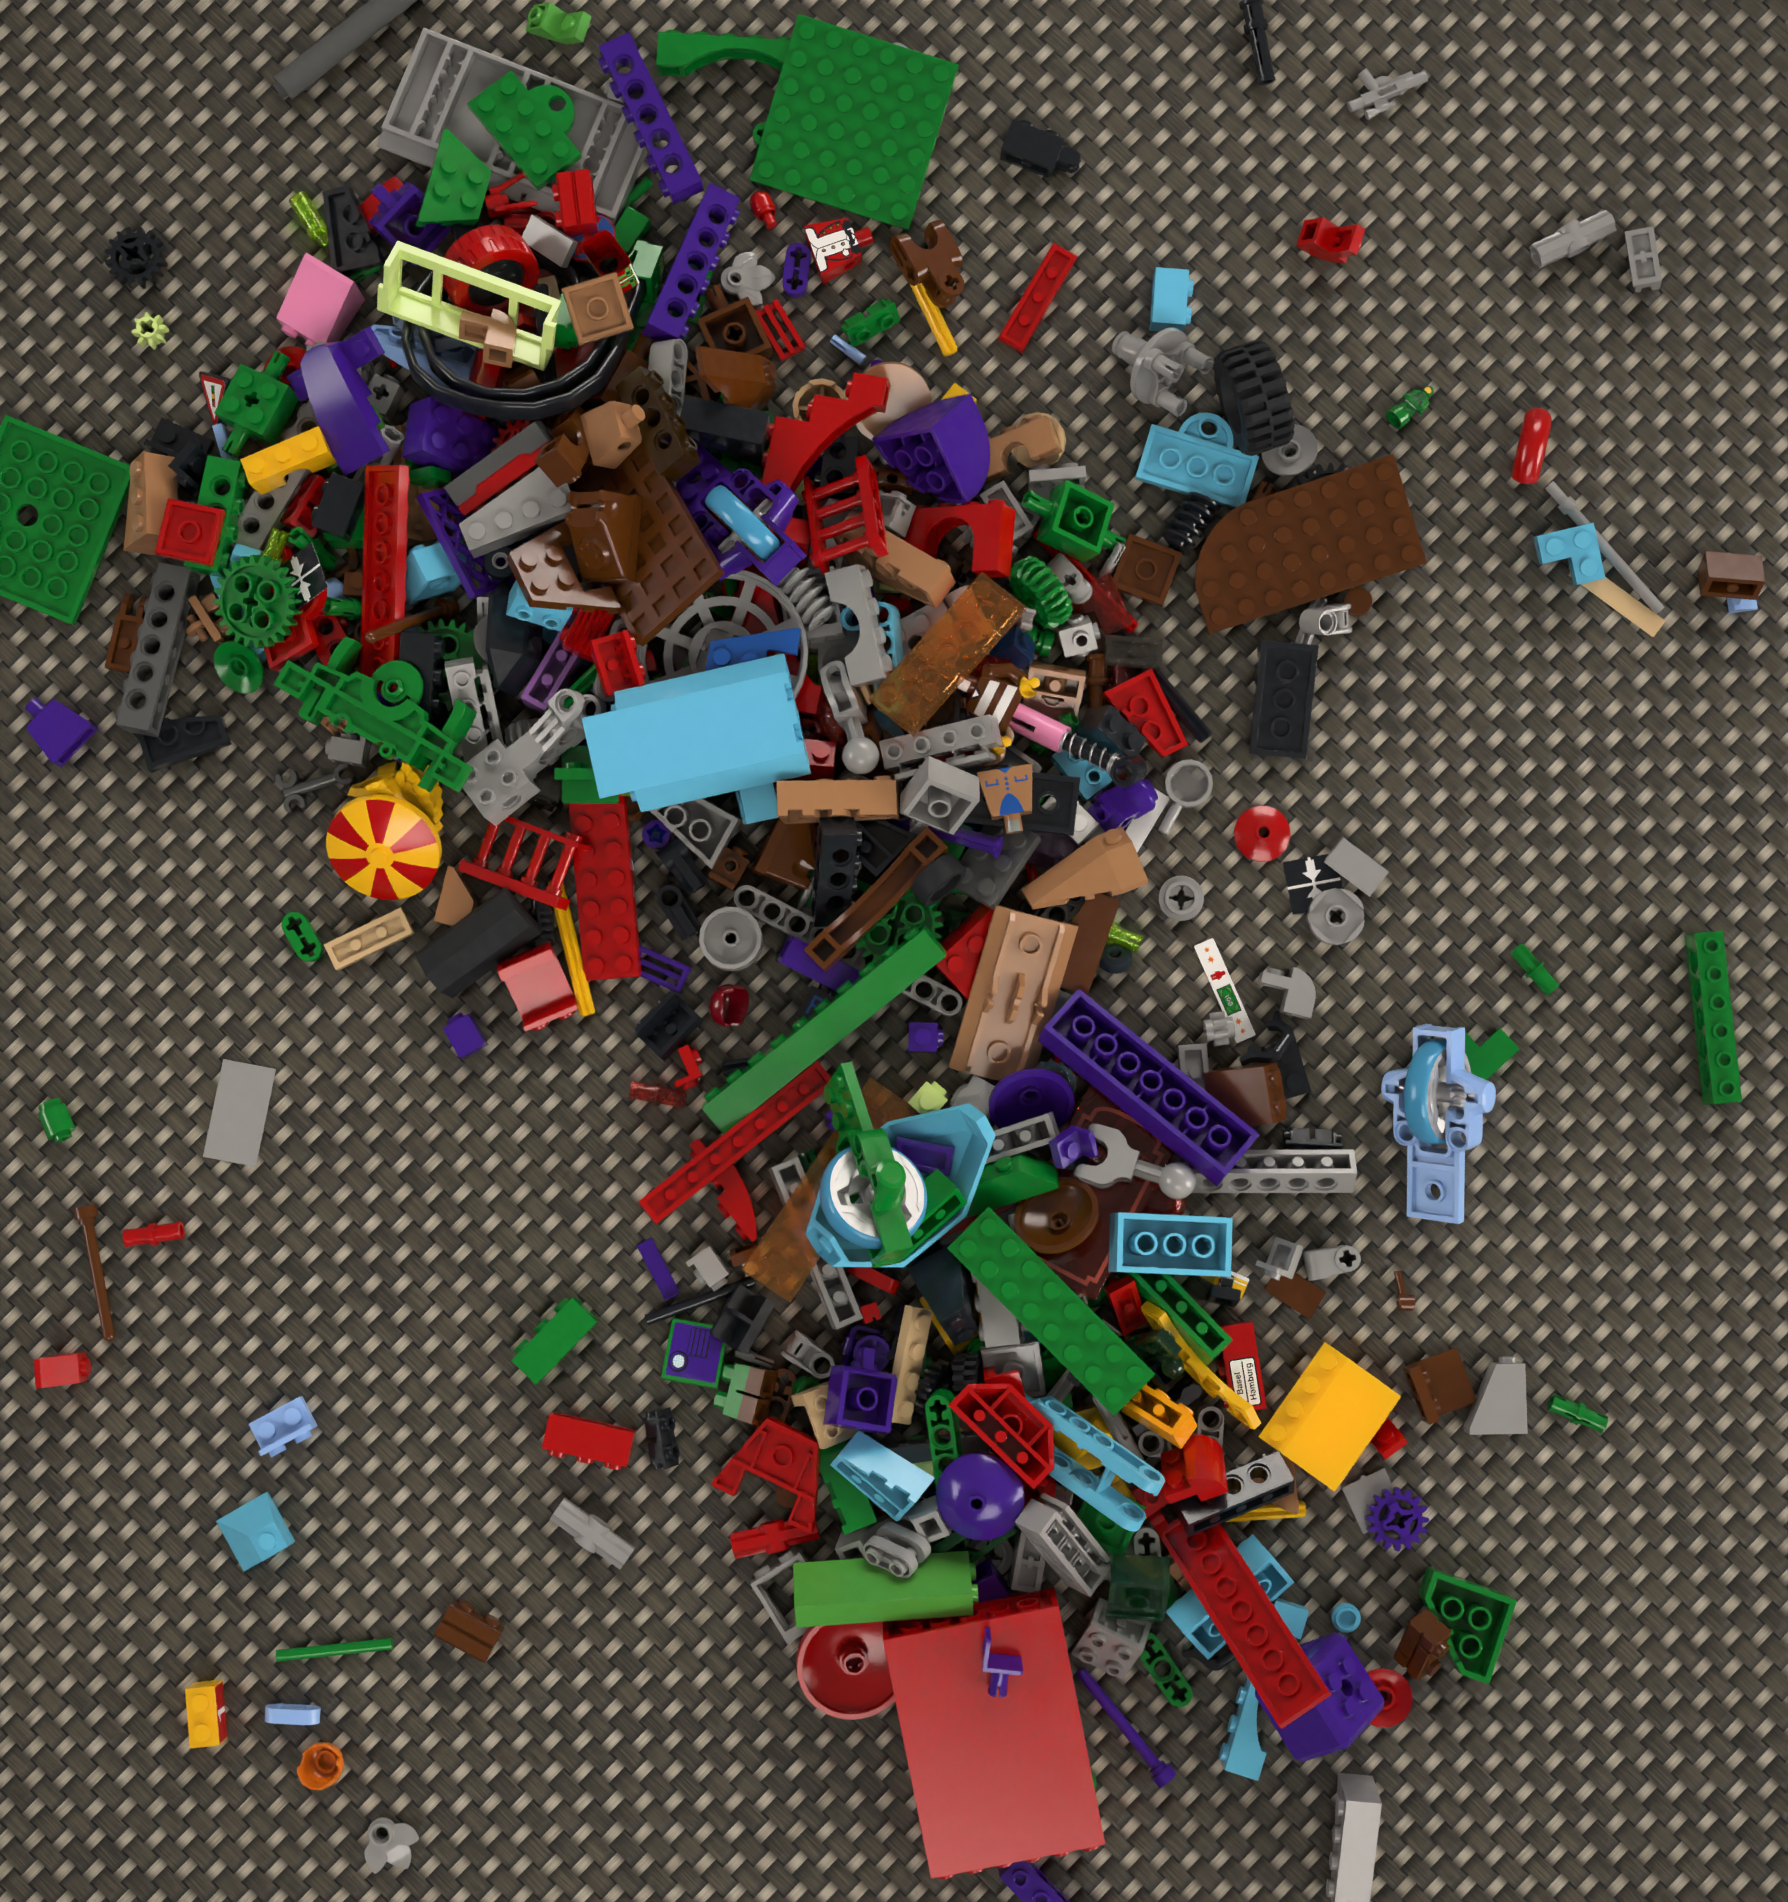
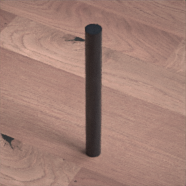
M753 1275L724 1285L716 1291L711 1290L645 1314L646 1322L648 1325L728 1297L738 1284L747 1289L755 1287L756 1283Z

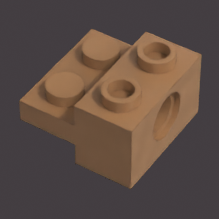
M1033 661L1029 666L1028 679L1038 678L1040 686L1032 688V690L1037 692V695L1031 698H1024L1023 705L1060 722L1059 716L1070 712L1078 719L1086 670Z

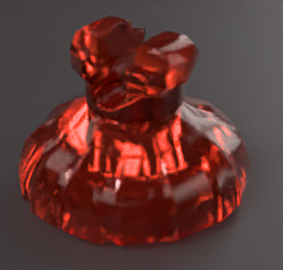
M825 696L818 705L817 717L812 720L810 718L803 719L801 722L804 729L816 727L815 732L809 734L806 737L807 739L819 740L825 737L829 741L836 742L837 746L843 747L848 742L846 732L842 730L834 719L831 706Z

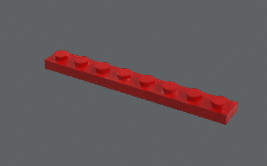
M817 1060L637 1203L655 1225L658 1224L822 1094L824 1087L831 1077Z

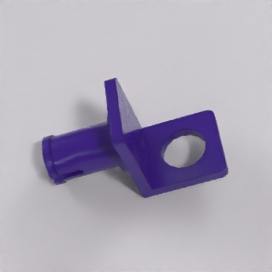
M985 1627L981 1654L982 1672H991L988 1694L996 1697L998 1688L1000 1690L999 1698L1007 1695L1009 1674H1023L1022 1657L989 1653L991 1645L990 1627Z

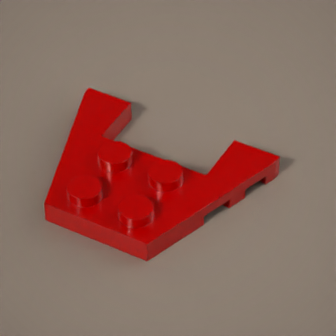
M768 1417L747 1440L740 1451L727 1463L721 1473L714 1478L711 1486L735 1496L748 1470L798 1495L787 1523L811 1534L814 1532L816 1524L821 1449L816 1438L772 1417Z

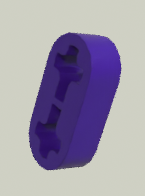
M794 243L786 251L782 282L785 294L791 298L802 297L808 289L811 254L809 248L803 243ZM797 251L802 252V256L806 257L800 260V267H795V258L791 257L796 256ZM794 274H799V284H803L797 286V290H792L791 285L788 284L793 282Z

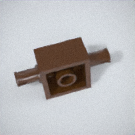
M720 285L713 286L716 297L710 287L706 289L704 295L707 297L713 312L697 319L699 331L706 346L715 349L761 355L767 359L773 357L772 346L749 297L728 305ZM736 335L740 340L734 341L731 337Z
M640 333L632 351L624 350L620 364L604 388L585 402L597 408L620 397L615 386L638 366L648 369L649 363L645 360L650 353L652 343L656 341Z

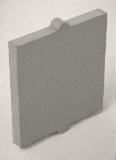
M1384 1467L1366 1476L1362 1474L1359 1477L1360 1479L1341 1487L1363 1534L1367 1533L1366 1528L1372 1525L1370 1521L1364 1519V1516L1371 1515L1372 1513L1366 1507L1367 1504H1376L1372 1496L1375 1494L1382 1498V1489L1384 1488L1393 1494L1394 1487ZM1396 1500L1400 1508L1404 1509L1400 1500ZM1383 1506L1380 1510L1379 1519L1382 1518L1385 1513V1506ZM1394 1513L1395 1519H1397V1518L1403 1516V1515H1399V1514H1397V1513Z

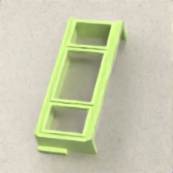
M397 240L384 264L383 284L380 283L378 285V311L484 349V344L459 339L462 311L474 312L442 301L443 274L509 298L508 316L513 320L517 331L513 360L542 371L545 370L555 350L557 316L561 300ZM402 259L433 270L432 297L401 286ZM519 302L548 313L543 323L542 337L517 329Z

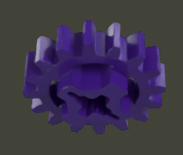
M1394 1487L1393 1494H1391L1388 1489L1384 1488L1382 1489L1383 1497L1381 1498L1374 1494L1372 1497L1376 1504H1367L1366 1506L1372 1511L1371 1515L1364 1516L1365 1520L1372 1523L1366 1529L1368 1532H1376L1373 1540L1378 1543L1383 1539L1382 1547L1386 1549L1393 1544L1394 1550L1400 1551L1403 1544L1406 1549L1410 1550L1412 1549L1410 1543L1412 1540L1417 1543L1421 1542L1418 1537L1419 1533L1427 1534V1530L1422 1527L1423 1523L1429 1522V1518L1422 1516L1427 1507L1424 1505L1418 1506L1421 1498L1417 1495L1410 1498L1411 1491L1405 1489L1403 1494H1401L1400 1488ZM1396 1500H1404L1411 1507L1402 1509ZM1383 1506H1385V1513L1383 1517L1379 1519L1380 1510ZM1394 1513L1403 1515L1399 1519V1525L1391 1522V1520L1395 1519ZM1415 1520L1413 1529L1409 1531L1411 1522ZM1392 1529L1398 1538H1390L1383 1531Z

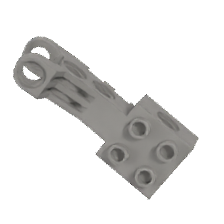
M567 688L561 689L547 702L549 708L547 712L527 733L507 747L499 739H496L467 762L474 769L462 788L484 818L497 826L541 790L533 781L537 777L536 774L547 765L554 764L560 759L559 756L571 746L574 748L586 738L582 718L588 717L585 710L587 704L592 701L595 703L596 711L594 715L607 712L605 701L598 696L582 695L578 691ZM571 696L574 700L573 705L569 709L564 708V700Z

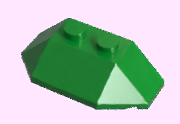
M1028 1151L1009 1157L1005 1156L997 1161L985 1164L965 1218L982 1213L988 1206L993 1210L1058 1189L1057 1167Z

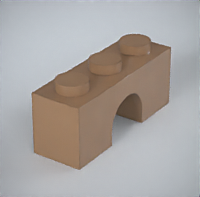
M1035 415L1028 418L1026 424L1020 427L1009 426L1000 431L1001 435L992 439L988 437L990 464L985 484L1011 474L1008 456L1018 446H1026L1030 458L1036 462L1063 452L1052 420L1047 416Z

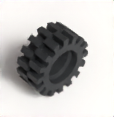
M981 1352L956 1353L953 1360L954 1366H952L955 1397L968 1384H986Z

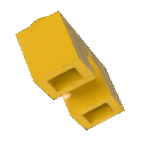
M319 426L240 459L249 484L261 495L286 485L285 476L295 470L308 469L315 473L337 463Z

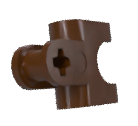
M935 220L928 224L924 233V239L929 249L917 246L908 234L902 233L893 236L889 249L907 282L912 286L922 283L929 299L934 305L940 308L950 307L956 297L962 293L965 283L957 270L962 266V254L946 225L941 220Z

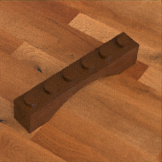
M926 827L903 850L883 875L851 907L827 926L804 949V952L827 974L911 890V885L916 877L930 863L948 853V847Z

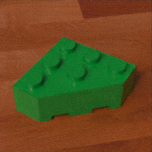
M1427 1566L1418 1594L1425 1609L1433 1613L1438 1618V1622H1442L1451 1630V1636L1447 1642L1450 1645L1447 1655L1453 1667L1463 1676L1489 1684L1517 1600L1508 1594Z

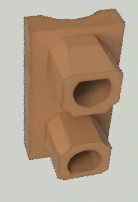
M213 592L200 599L196 595L188 599L201 620H197L194 614L189 615L187 620L190 626L186 629L188 637L198 635L201 642H204L209 638L205 630H208L213 640L221 645L228 641L226 632L229 626H220L219 623L224 618L222 617L215 621L211 615L220 609V605L213 603L214 600L219 599Z

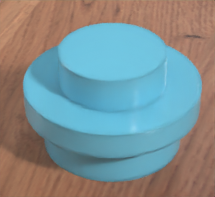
M1341 1603L1333 1609L1331 1620L1337 1630L1349 1633L1358 1628L1361 1616L1359 1610L1354 1605Z

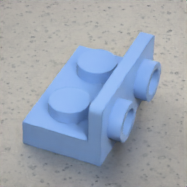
M303 1396L249 1423L261 1448L258 1451L260 1456L269 1453L270 1457L286 1450L285 1443L293 1439L296 1443H299L311 1437L312 1433L310 1430L318 1426Z

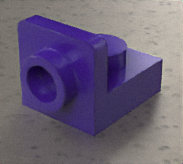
M1072 1125L1049 1141L1054 1165L1057 1168L1064 1169L1083 1155L1091 1158L1099 1155L1093 1131Z

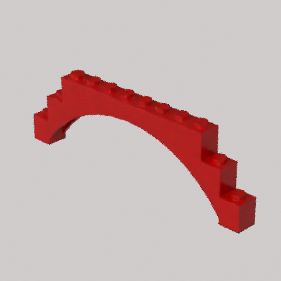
M854 372L852 381L848 380L845 396L848 400L815 394L813 402H809L806 418L809 419V422L776 416L774 424H770L768 429L770 446L768 452L765 451L763 454L762 468H764L763 478L759 479V481L766 486L779 479L795 493L807 471L839 436L876 412L885 413L891 387L888 379ZM767 526V528L779 539V537L769 528V526ZM746 547V549H747L755 558H757V557ZM753 564L743 569L770 581ZM745 581L740 582L739 590L734 591L733 597L740 598ZM756 586L751 603L762 609L771 618L775 626L782 623L777 599L764 589ZM747 611L742 627L751 635L768 630L759 618ZM768 651L766 657L774 656L775 652ZM785 654L789 673L797 676L800 664L798 658L794 655ZM806 673L803 686L795 699L798 713L820 718L825 692L823 687L816 685Z

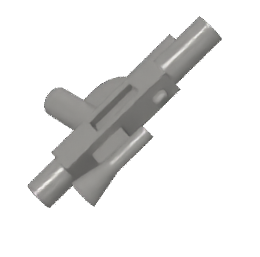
M1366 68L1358 74V77L1369 92L1347 102V106L1351 113L1362 108L1374 106V108L1364 110L1366 119L1370 120L1380 112L1396 106L1394 101L1389 103L1387 99L1402 95L1408 89L1427 82L1428 76L1425 71L1413 74L1410 71L1393 79L1388 76H1380L1374 79Z

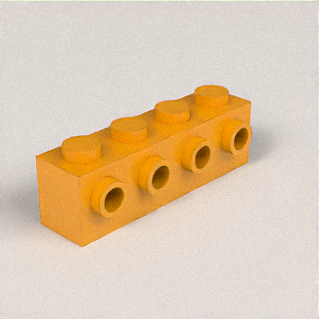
M1147 1383L1120 1410L1180 1449L1198 1426L1192 1416L1194 1413L1191 1409L1182 1403H1174L1166 1393L1157 1388L1155 1390L1147 1386Z

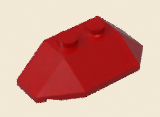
M968 1384L948 1405L1032 1489H1035L1054 1469L1053 1425L1011 1384Z

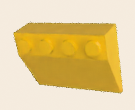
M1324 1342L1258 1437L1336 1492L1401 1396Z

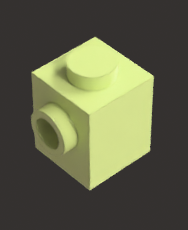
M926 1081L910 1099L908 1104L919 1114L937 1111L948 1101L944 1097L947 1091L935 1081L932 1084Z

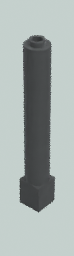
M369 0L273 76L276 81L273 87L283 99L285 97H288L290 100L294 99L417 0Z

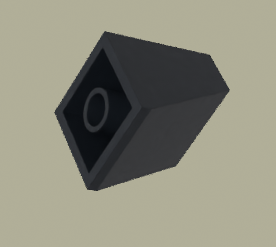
M949 1243L907 1270L938 1322L956 1346L959 1343L970 1340L979 1331V1315L975 1306V1295H977L976 1283L972 1281L971 1272L947 1249L951 1244Z

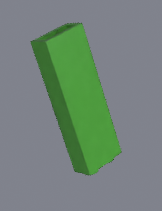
M968 1551L930 1553L922 1563H918V1568L909 1578L897 1577L885 1569L871 1565L865 1558L793 1563L796 1628L974 1615L973 1603L979 1602L978 1586L971 1582L976 1580L975 1562L969 1563Z

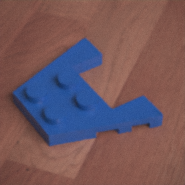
M792 628L710 641L705 671L765 658L768 651L797 656L802 630L801 628Z

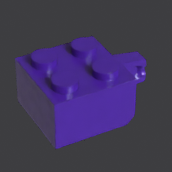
M405 182L398 191L394 189L389 193L381 184L377 183L370 190L379 200L380 204L377 206L379 211L368 223L392 248H394L398 240L431 252L450 232V226H441V223H429L425 227L416 226L424 194L415 185ZM406 261L407 263H409L410 265H412V266H414V267H417V266H418L417 264H414V263H411V262H409V261Z
M859 1347L856 1360L851 1361L850 1366H831L823 1425L876 1434L891 1432L897 1377L896 1374L877 1371V1365H874L875 1349Z

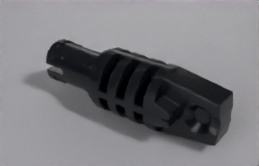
M538 882L536 887L545 890L547 883ZM531 899L532 909H529L528 913L542 928V933L530 941L531 948L549 941L552 946H556L552 908L547 904Z

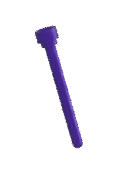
M1078 1669V1678L1151 1768V1779L1161 1788L1170 1782L1176 1775V1771L1169 1763L1166 1764L1163 1760L1159 1761L1087 1669Z

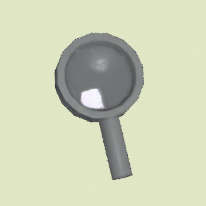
M1192 759L1182 760L1174 764L1167 772L1164 787L1172 804L1158 829L1160 833L1164 835L1169 834L1182 807H1197L1204 803L1211 794L1213 787L1212 775L1201 762Z

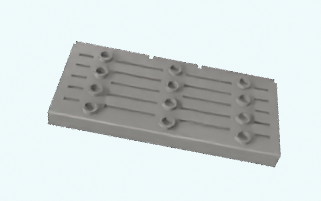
M423 28L381 128L383 131L377 147L432 168L440 138L445 128L492 171L487 190L490 191L489 188L499 186L522 171L469 110L467 103L512 70L528 91L537 86L552 85L565 91L571 98L575 110V123L567 137L581 152L582 158L564 172H574L575 170L582 169L590 170L593 180L596 212L607 217L615 226L621 217L627 198L647 154L646 148H640L633 132L637 131L634 123L628 124L621 108L624 105L430 29ZM556 100L550 105V108L554 111H560L565 107V103L560 100ZM646 116L642 120V122L649 124L652 123L656 118L653 116ZM525 177L500 192L501 195L507 194L509 199L517 202L521 201L522 195H526L525 201L536 200L538 204L532 208L542 212L549 211L555 214V211L560 210L559 201H554L552 184H557L556 178L539 191Z

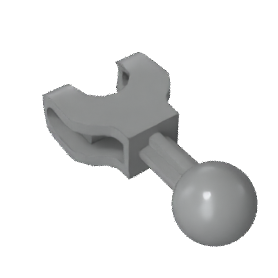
M841 661L829 662L822 667L820 676L834 719L847 735L848 742L843 748L842 760L849 771L855 774H866L872 771L879 761V750L876 744L864 737L862 724L868 722L866 715L867 705L859 687L850 685L845 665ZM835 671H840L842 680L839 683H831V674Z
M1095 1123L1089 1125L1088 1130L1093 1131L1096 1142L1106 1148L1108 1152L1107 1158L1097 1166L1078 1165L1073 1173L1076 1179L1103 1189L1111 1187L1120 1181L1131 1183L1133 1176L1158 1183L1161 1191L1172 1199H1183L1194 1190L1196 1177L1188 1165L1181 1162H1173L1165 1167L1139 1160L1140 1151L1130 1148L1126 1138L1119 1130Z

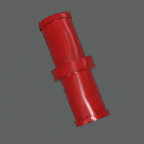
M182 1221L162 1225L150 1223L147 1227L125 1229L122 1236L123 1243L128 1248L143 1244L155 1246L163 1241L181 1240L185 1237L184 1225Z

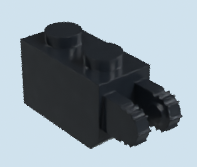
M1013 119L1001 148L1000 160L1048 177L1054 174L1055 169L1071 174L1075 173L1080 168L1081 154H1079V151L1077 152L1073 148L1065 146V139L1059 133L1053 130L1044 131L1038 129L1027 120L1017 121Z

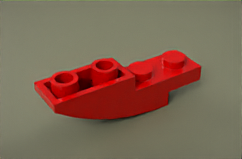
M698 1138L689 1145L693 1150L689 1154L694 1158L707 1146ZM733 1163L711 1181L717 1189L722 1186L725 1190L716 1197L720 1202L716 1206L726 1219L731 1216L738 1225L734 1229L744 1241L749 1238L751 1242H754L758 1238L754 1205L745 1181Z

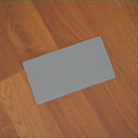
M223 1059L203 1157L256 1167L276 1069Z

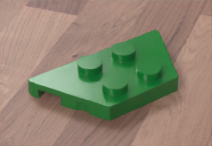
M445 128L440 138L416 222L418 227H425L429 223H441V226H452L456 223L462 225L476 224L479 220L492 171Z

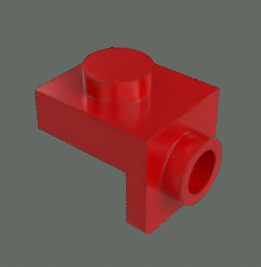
M685 1045L678 1049L689 1075L675 1081L674 1085L676 1088L683 1087L684 1091L699 1085L698 1079L704 1077L699 1065L703 1064L702 1058L697 1048L692 1050L690 1045Z

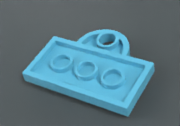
M1198 413L1189 417L1182 424L1179 432L1154 424L1151 425L1135 480L1185 495L1189 492H1197L1211 498L1218 505L1235 509L1246 502L1259 456L1245 455L1240 450L1233 449V434L1230 426L1223 418L1212 413ZM1205 422H1212L1216 426V433L1206 435L1203 433L1201 425Z

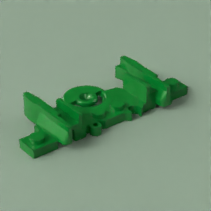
M346 636L334 650L327 666L316 662L312 671L308 672L289 660L286 662L273 685L304 702L298 712L301 718L318 726L324 715L330 718V723L335 727H338L342 720H346L345 733L349 735L357 733L380 746V755L388 760L394 759L397 755L398 758L424 772L428 763L432 760L418 784L419 787L431 792L437 781L458 793L461 791L474 768L456 758L453 754L470 730L477 712L459 699H456L453 711L441 731L429 723V713L418 706L423 695V680L419 671L407 662L396 660L381 665L371 678L357 671L349 675L363 645ZM379 680L383 682L381 693L384 699L394 704L401 703L400 705L388 707L381 704L376 692ZM393 683H397V690L391 693L389 690L390 686Z

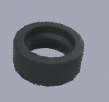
M944 854L930 863L916 877L911 885V891L924 906H931L942 900L960 883L966 874V869L952 854Z

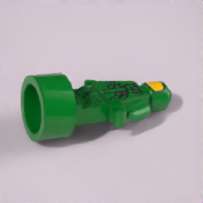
M1426 386L1422 390L1414 389L1410 393H1404L1402 399L1405 398V401L1400 405L1395 404L1386 412V418L1394 428L1401 429L1416 412L1422 415L1430 404L1428 398L1434 394L1433 387Z

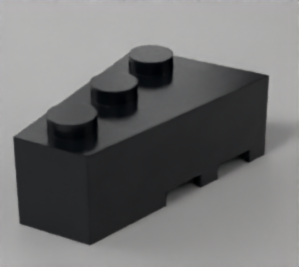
M685 395L680 417L686 423L685 430L688 436L694 440L696 445L762 467L763 454L767 451L769 444V413Z
M885 820L855 821L856 828L862 831V844L857 846L856 852L859 853V861L878 879L917 837L915 834Z

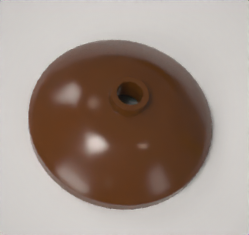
M1058 1177V1189L1019 1202L1015 1211L1014 1227L1017 1235L1031 1250L1045 1254L1064 1252L1082 1243L1092 1233L1099 1218V1202L1094 1191L1083 1181L1070 1177Z

